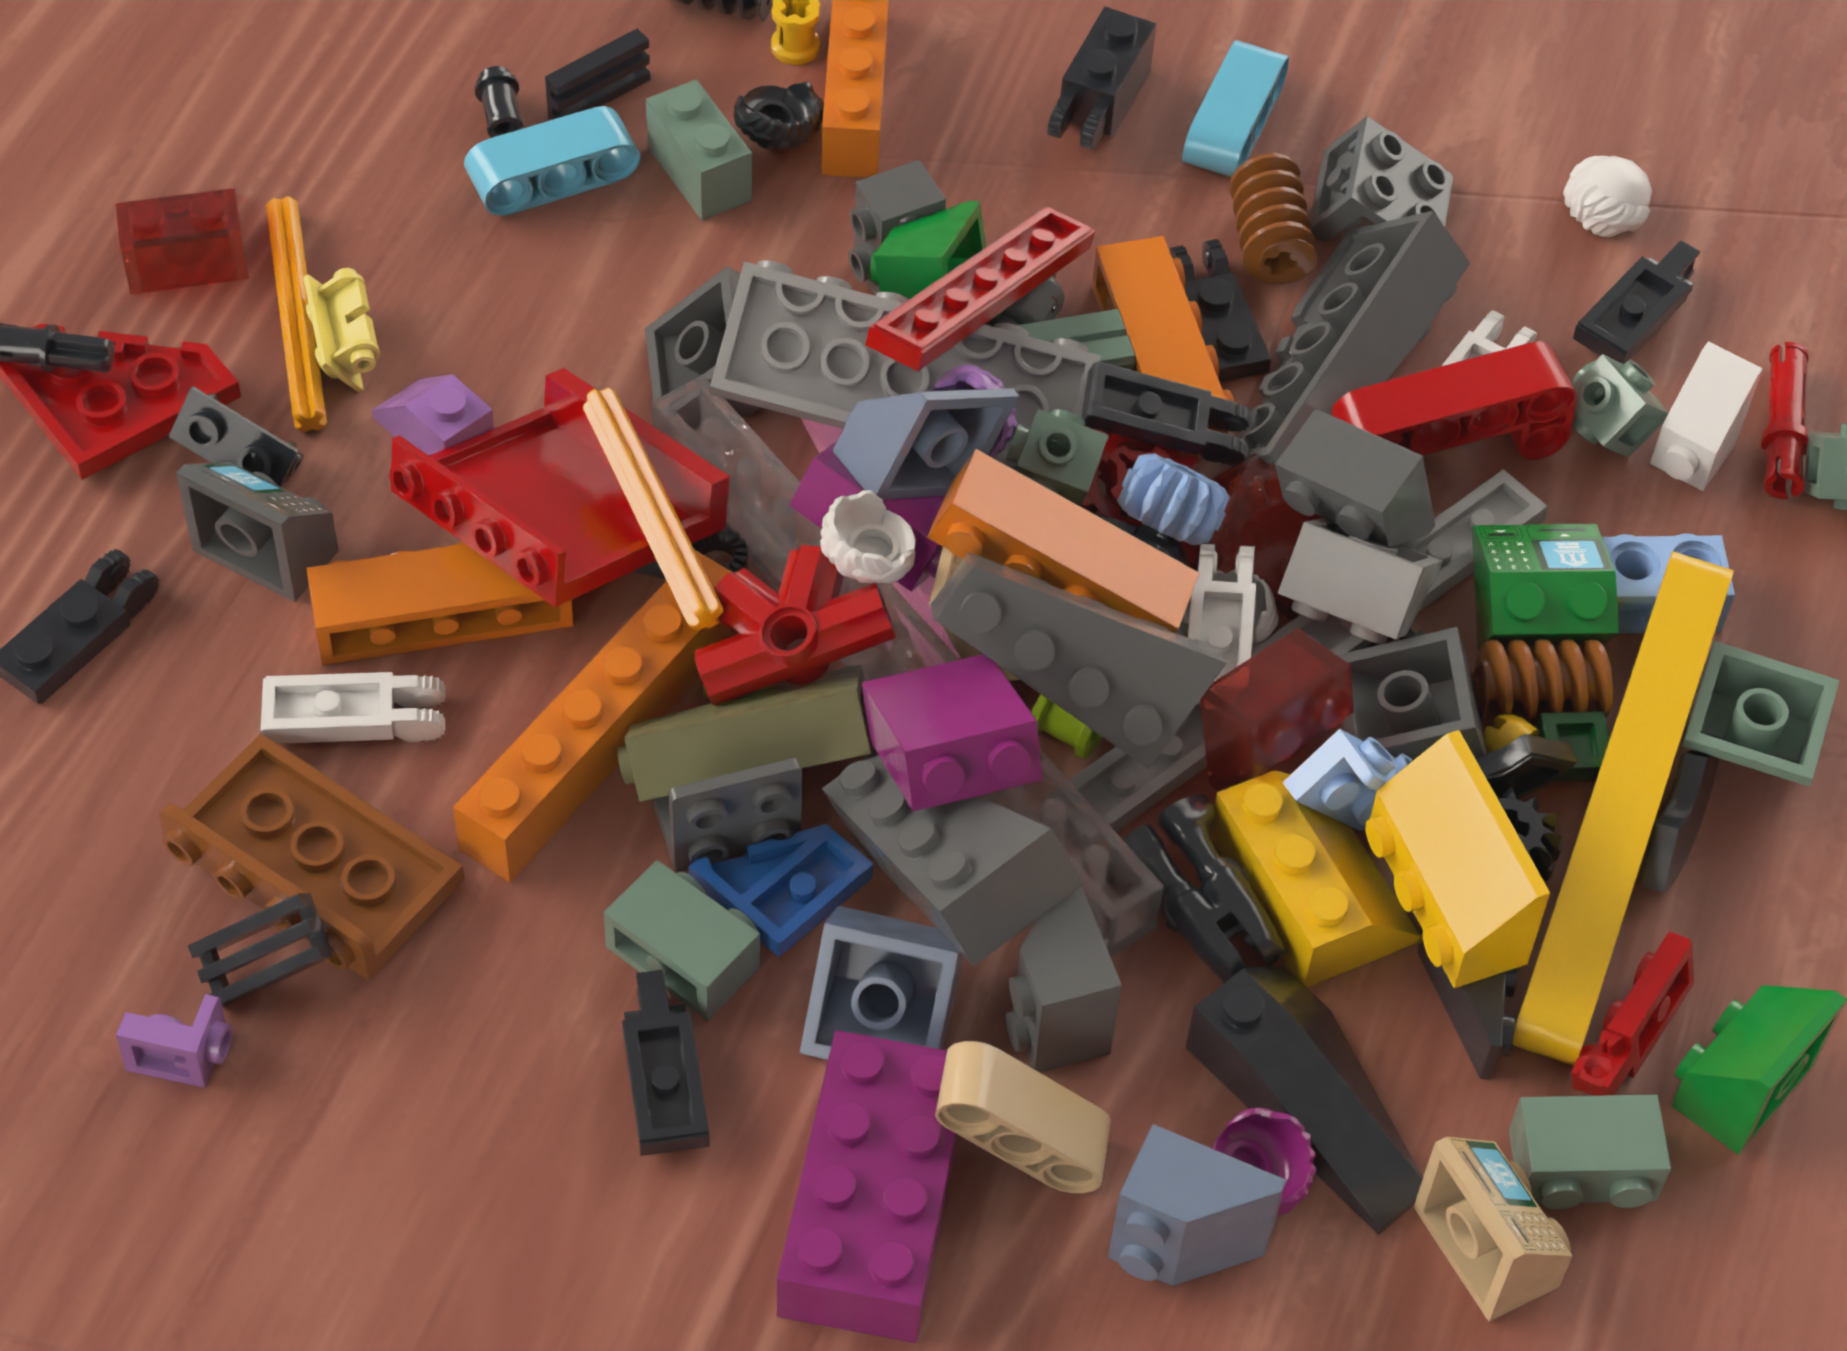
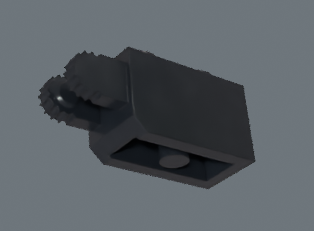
M1104 6L1062 78L1061 96L1050 116L1047 128L1048 135L1060 139L1070 123L1082 127L1080 145L1091 150L1095 149L1103 134L1114 137L1151 72L1157 23Z

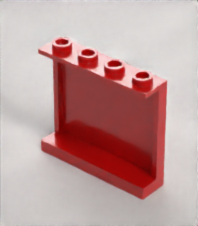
M565 368L545 376L544 408L434 454L427 455L400 435L392 438L391 469L389 472L391 491L554 607L656 561V557L583 409L584 404L588 401L587 394L596 388ZM624 407L691 544L725 529L730 476Z

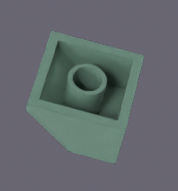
M1714 641L1690 708L1683 732L1682 747L1810 787L1840 680Z

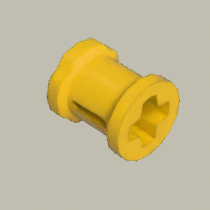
M773 0L772 19L776 23V31L771 38V50L776 59L790 65H803L811 62L818 56L820 37L815 31V24L819 21V0Z

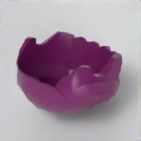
M1250 1108L1236 1114L1227 1123V1127L1214 1142L1212 1149L1286 1180L1277 1217L1291 1212L1306 1197L1308 1188L1313 1187L1312 1177L1316 1174V1168L1312 1162L1316 1154L1311 1148V1135L1304 1132L1305 1127L1293 1116L1274 1112L1268 1108Z

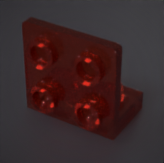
M1254 453L1246 458V461H1243L1242 464L1234 465L1212 478V481L1219 483L1226 490L1230 499L1224 510L1226 515L1218 531L1215 530L1210 541L1205 544L1215 545V552L1218 554L1217 568L1224 563L1231 570L1236 568V555L1240 552V546L1255 547L1253 575H1258L1260 580L1264 579L1273 593L1276 608L1288 619L1293 620L1301 615L1291 609L1294 600L1278 594L1303 523L1324 517L1315 513L1312 516H1307L1289 506L1283 499L1277 471ZM1180 541L1188 560V567L1198 572L1200 544L1191 545L1185 541Z

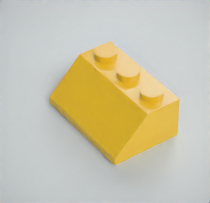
M1457 730L1447 733L1376 791L1371 816L1366 821L1365 829L1373 853L1378 858H1385L1394 875L1395 892L1401 906L1407 912H1414L1423 929L1424 947L1430 961L1436 967L1442 966L1453 988H1457L1528 964L1550 892L1461 732Z
M1274 770L1217 792L1215 801L1217 816L1210 828V834L1213 843L1222 857L1235 860L1250 872L1251 881L1249 883L1269 914L1288 951L1283 957L1295 977L1308 988L1418 943L1420 939L1419 932L1353 829L1340 821L1297 802L1283 783L1290 774Z

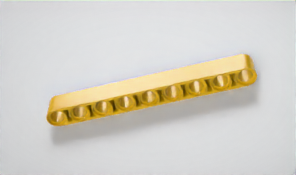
M1672 551L1518 1015L1514 1028L1512 1044L1514 1046L1572 1066L1575 1065L1579 1057L1734 573L1732 569Z

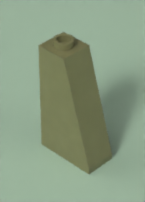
M858 664L826 672L811 683L802 685L785 683L751 692L716 706L710 703L631 724L624 738L626 745L618 746L617 748L623 781L626 785L635 783L638 799L641 802L669 796V790L674 787L791 758H797L801 768L871 754L872 744L869 739L862 682H865L862 665Z

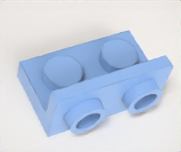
M1339 729L1283 783L1297 802L1362 832L1365 829L1366 821L1370 819L1376 791L1413 760L1403 753L1397 758L1392 756L1372 737L1362 741Z

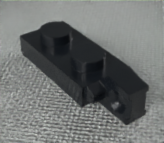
M1680 240L1660 262L1642 256L1578 322L1573 339L1600 356L1603 354L1625 364L1687 300L1694 283L1689 281V278L1694 274L1693 266L1700 251Z
M663 969L636 973L639 1010L624 1012L622 1028L640 1156L709 1147L710 1135L690 1011L686 1012L685 1004L668 1005Z

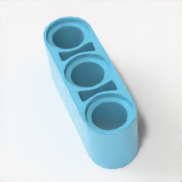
M1235 40L1190 126L1183 149L1182 161L1232 177L1236 169L1248 160L1280 95L1288 71L1289 56Z
M600 106L484 140L470 149L465 157L464 167L486 210L492 215L505 216L623 180L635 171L641 156L618 113L611 107Z

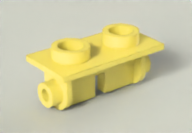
M352 268L339 269L335 272L333 278L323 285L307 274L303 277L308 298L306 312L314 328L317 348L315 349L316 360L329 377L333 379L339 378L360 393L364 390L361 373L374 369L376 361L380 357L372 318L365 314L370 310L365 280Z

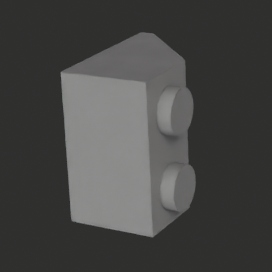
M1326 518L1315 519L1303 523L1278 594L1293 599L1291 609L1299 614L1319 621H1327L1329 614L1352 622L1349 630L1352 634L1371 642L1385 644L1388 637L1398 639L1407 635L1439 573L1443 560L1401 544L1387 547L1370 538L1362 540L1352 537L1344 532L1335 522Z

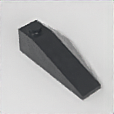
M1283 965L1243 968L1194 1006L1186 1048L1248 1109L1268 1108L1274 1112H1281L1297 1118L1305 1127L1304 1132L1311 1135V1148L1316 1154L1312 1162L1316 1168V1175L1378 1235L1414 1206L1423 1180L1421 1172L1331 1010Z

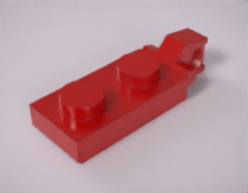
M1669 931L1655 954L1647 952L1643 956L1635 972L1634 986L1624 1002L1616 1000L1609 1008L1604 1019L1599 1042L1582 1046L1579 1057L1571 1072L1573 1089L1581 1090L1592 1096L1615 1095L1627 1075L1632 1078L1636 1076L1694 985L1693 946L1691 939Z

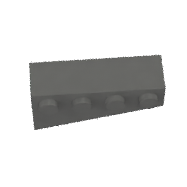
M971 552L966 554L930 604L935 621L1148 769L1227 664L1216 646L1197 639L1192 640L1167 630L1166 627L1143 618L1141 620L1106 607L1104 603L1051 586L1046 581Z
M876 750L860 761L850 764L843 770L840 776L822 788L855 842L973 966L1083 885L1051 828L987 799L976 796L913 812Z

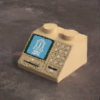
M1445 1137L1435 1142L1413 1208L1488 1322L1559 1288L1573 1257L1570 1243L1561 1225L1555 1219L1547 1218L1532 1197L1531 1185L1523 1169L1516 1162H1509L1494 1141Z

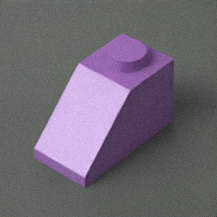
M453 374L418 379L372 410L373 418L393 437L400 435L427 455L434 454L494 429L493 410Z

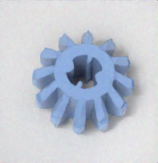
M1154 453L1138 456L1133 468L1128 469L1121 484L1123 489L1117 501L1123 511L1127 512L1128 516L1141 521L1142 524L1159 531L1161 534L1171 536L1178 541L1199 545L1208 543L1214 531H1218L1226 515L1224 510L1230 497L1219 483L1191 470L1187 466Z

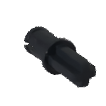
M0 322V361L41 366L42 371L46 373H52L56 367L108 372L113 365L114 343L106 338L60 333L59 327L54 324H48L44 329Z

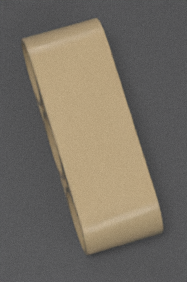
M964 1041L955 1043L948 1048L935 1114L940 1124L1054 1189L1068 1193H1088L1100 1188L1111 1125L1109 1114L992 1045L976 1041Z

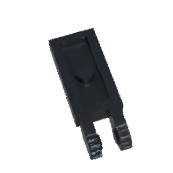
M1213 239L1203 242L1202 259L1209 277L1196 280L1193 263L1186 248L1183 245L1169 248L1172 258H1179L1182 262L1185 273V293L1188 301H1196L1199 306L1202 319L1201 335L1205 345H1213L1219 363V382L1268 373L1271 365V356L1234 273L1229 271L1228 258L1225 250L1222 248V244H1220V240Z
M1098 361V363H1093L1087 374L1081 418L1085 421V427L1196 456L1200 454L1207 461L1220 462L1222 465L1228 464L1230 466L1242 464L1243 461H1246L1248 454L1247 442L1237 437H1231L1229 434L1207 429V427L1219 430L1225 429L1232 432L1246 431V428H1250L1252 412H1250L1251 409H1248L1246 405H1241V403L1235 404L1234 401L1211 396L1212 391Z
M117 549L110 550L107 554L105 553L102 559L99 558L91 565L85 580L80 579L0 649V677L37 704H43L130 626L129 620L140 612L146 603H150L155 593L158 592L157 589L160 586L158 582L160 579L148 569L138 570L137 573H133L131 578H127L119 586L114 599L111 600L107 595L116 588L118 583H121L126 578L127 573L130 572L131 559Z

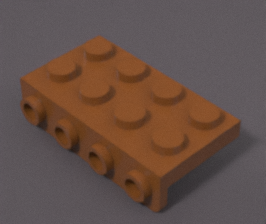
M262 733L183 810L169 803L159 812L164 833L162 842L166 850L181 864L187 867L196 864L213 875L217 885L231 898L238 901L247 898L264 910L298 893H311L333 953V957L326 961L339 970H346L349 967L368 981L465 880L463 865ZM297 914L274 926L283 931L302 922L300 914Z

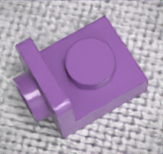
M206 994L193 1026L185 1025L180 1020L164 1014H154L147 1017L125 1012L116 1037L126 1071L205 1088L214 1063L223 1064L228 1055L233 1030L232 1025L225 1021L220 997Z

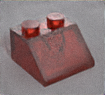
M236 186L123 200L115 203L120 249L131 295L249 279Z
M1297 628L1214 681L1200 699L1209 785L1218 791L1255 778L1278 762L1291 757L1296 750L1328 729L1341 724L1346 717L1354 713L1351 665Z

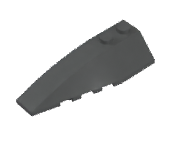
M1434 211L1348 230L1294 309L1290 318L1297 327L1293 337L1290 335L1282 338L1275 351L1276 356L1281 361L1277 371L1264 376L1258 389L1264 398L1263 404L1251 409L1252 419L1250 428H1246V431L1242 430L1237 436L1238 439H1243L1244 442H1247L1248 454L1246 461H1243L1242 464L1230 465L1232 470L1276 463L1315 409L1331 415L1333 405L1346 393L1386 381L1414 346L1427 336L1431 330L1430 323L1442 305L1455 294L1457 290L1456 284L1470 264Z

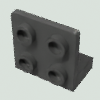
M1366 116L1323 151L1310 217V230L1315 237L1326 243L1344 228H1353L1363 216L1377 224L1430 211L1435 212L1445 227L1453 176L1440 163L1431 160L1403 141L1396 133L1387 130Z
M791 758L674 787L669 790V796L653 799L654 810L675 872L688 869L689 865L697 859L708 857L712 865L723 862L728 858L747 854L748 845L770 839L786 840L793 837L796 832L801 831L802 769L798 759Z

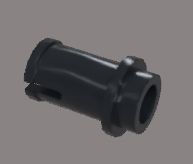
M492 66L484 69L478 76V80L474 85L476 98L483 103L488 125V135L493 138L522 129L524 124L520 117L516 99L519 92L518 79L507 68L502 66Z

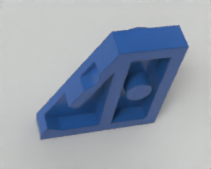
M825 824L796 832L793 837L786 840L770 839L748 845L747 855L711 865L708 857L697 859L689 865V875L700 883L707 896L725 909L734 908L744 913L754 923L757 931L760 933V942L779 958L828 917L837 906L842 905L873 878L874 864Z

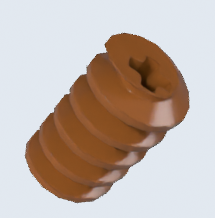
M1279 153L1261 154L1248 159L1234 172L1229 188L1233 199L1232 207L1236 216V228L1239 233V245L1243 252L1242 261L1245 269L1256 280L1268 284H1286L1306 277L1316 267L1318 258L1313 246L1314 237L1310 230V218L1306 212L1307 202L1303 195L1304 187L1300 179V169L1297 162L1289 156Z
M1498 640L1485 641L1478 654L1473 672V680L1481 720H1485L1490 702H1496L1499 715L1511 714L1514 703L1521 702L1526 720L1535 719L1539 702H1546L1548 713H1562L1564 702L1571 703L1573 712H1587L1590 701H1595L1598 712L1604 711L1605 719H1607L1611 712L1614 687L1612 670L1606 650L1598 640H1585L1580 649L1573 640H1561L1555 649L1548 640H1537L1530 649L1523 640L1510 641L1505 650Z

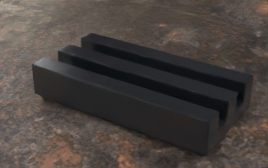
M637 28L546 75L548 118L554 120L580 111L603 106L650 81V71L645 67L650 64V56L644 51L649 48V39Z
M298 893L188 945L192 958H200L203 968L197 970L201 983H209L212 991L209 995L220 997L222 1008L333 957L311 893ZM300 914L302 922L220 960L218 951ZM309 938L311 948L229 985L226 974L301 939Z

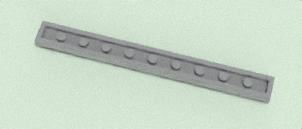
M1503 469L1434 519L1435 527L1429 535L1402 543L1401 545L1443 560L1439 573L1419 612L1474 572L1471 531L1474 525L1540 524L1544 521L1548 506ZM1302 614L1252 649L1248 707L1197 704L1149 769L1118 747H1115L1053 791L1051 807L1094 848L1098 847L1335 674L1332 656L1364 649L1372 642L1352 634L1349 631L1352 622L1329 614L1327 621H1319Z

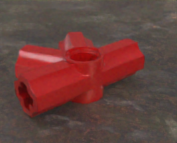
M802 544L799 549L790 550L779 593H776L745 568L734 573L728 572L714 587V591L723 607V613L718 617L719 622L736 635L695 650L694 657L699 676L714 706L783 680L798 685L811 683L825 673L831 662L896 639V631L878 584L874 583L839 596L844 576L837 571L835 564L829 562V558L823 554L820 546ZM805 638V641L797 648L785 650L790 643Z

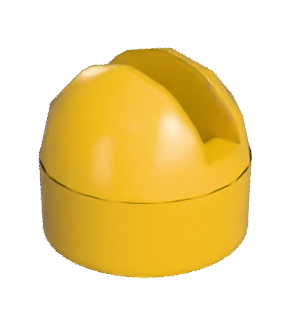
M1514 714L1498 715L1493 720L1496 728L1487 726L1483 731L1487 753L1507 746L1523 734L1539 737V730Z

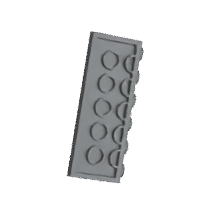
M762 260L757 265L744 261L711 380L709 394L844 429L847 418L854 410L858 401L916 392H931L935 387V383L944 372L957 366L968 364L988 371L992 376L1001 380L1005 389L1013 388L1020 396L1014 406L1016 409L1014 416L1017 421V427L1018 424L1030 428L1038 409L1048 413L1052 409H1061L1082 417L1087 374L1093 363L1100 361L1101 355L1088 352V348L1084 344L1071 339L1057 338L1052 342L1029 337V332L1020 326L1009 323H996L993 327L988 325L981 326L917 372L865 346L869 327L908 301V298L892 292H878L874 296L852 290V286L848 282L836 277L819 276L817 280L794 275L790 267L775 261ZM1016 429L1004 450L994 458L1015 470L1017 463L1007 460L1006 456Z

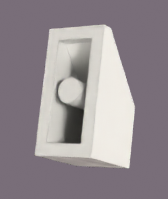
M1708 341L1662 425L1650 464L1665 471L1671 477L1682 480L1704 491L1737 443L1763 368Z

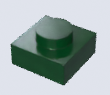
M1604 711L1541 713L1536 728L1539 730V737L1570 744L1577 761L1573 768L1554 781L1596 780L1610 740Z

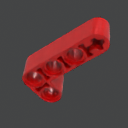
M1538 341L1358 388L1346 393L1337 400L1332 407L1331 416L1422 456L1510 433L1520 455L1525 459L1537 460L1553 455L1568 442L1576 404V392L1553 347L1547 342Z

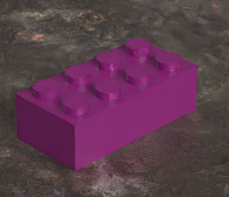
M835 1030L778 1272L777 1317L917 1343L959 1141V1135L945 1128L935 1117L947 1050Z

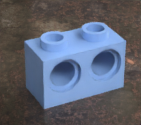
M1622 534L1614 537H1602L1616 571L1619 633H1645L1672 551L1729 569L1722 535L1634 536ZM1732 579L1715 632L1722 631L1735 597Z

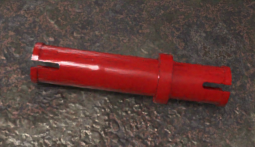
M1785 342V360L1783 362L1780 344L1773 347L1769 355L1771 367L1768 427L1763 430L1761 447L1762 450L1765 449L1764 454L1767 456L1766 477L1764 480L1765 491L1770 496L1779 499H1788L1789 479L1792 480L1791 493L1794 497L1803 492L1805 483L1803 466L1808 442L1807 429L1805 428V407L1809 354L1803 345L1795 342Z

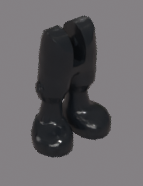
M1194 794L1165 808L1158 816L1157 822L1168 840L1178 847L1189 859L1198 873L1201 887L1196 888L1191 881L1184 877L1168 854L1161 838L1149 823H1144L1131 831L1111 851L1106 860V866L1113 877L1119 881L1129 882L1141 877L1148 880L1164 897L1161 908L1167 928L1172 929L1174 932L1178 931L1200 959L1225 983L1240 970L1247 968L1235 945L1232 946L1229 941L1236 935L1242 934L1244 937L1243 941L1267 967L1286 955L1288 951L1269 914L1249 883L1251 881L1250 872L1235 860L1221 857L1217 851L1209 830L1216 820L1217 812L1215 806L1205 794Z

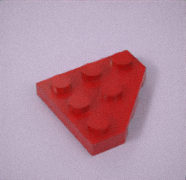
M40 323V324H38V325H36V326H34V327H32V328H35V327H36V328H44V329H45V327H46L48 324H42V323ZM58 326L60 333H66L64 326ZM99 331L97 337L106 338L114 343L113 365L108 372L56 367L52 373H46L42 371L41 366L0 361V378L81 480L168 436L192 386L207 395L210 393L216 394L218 401L224 405L241 398L239 381L212 349L203 343L183 341L181 348L149 345L147 336Z

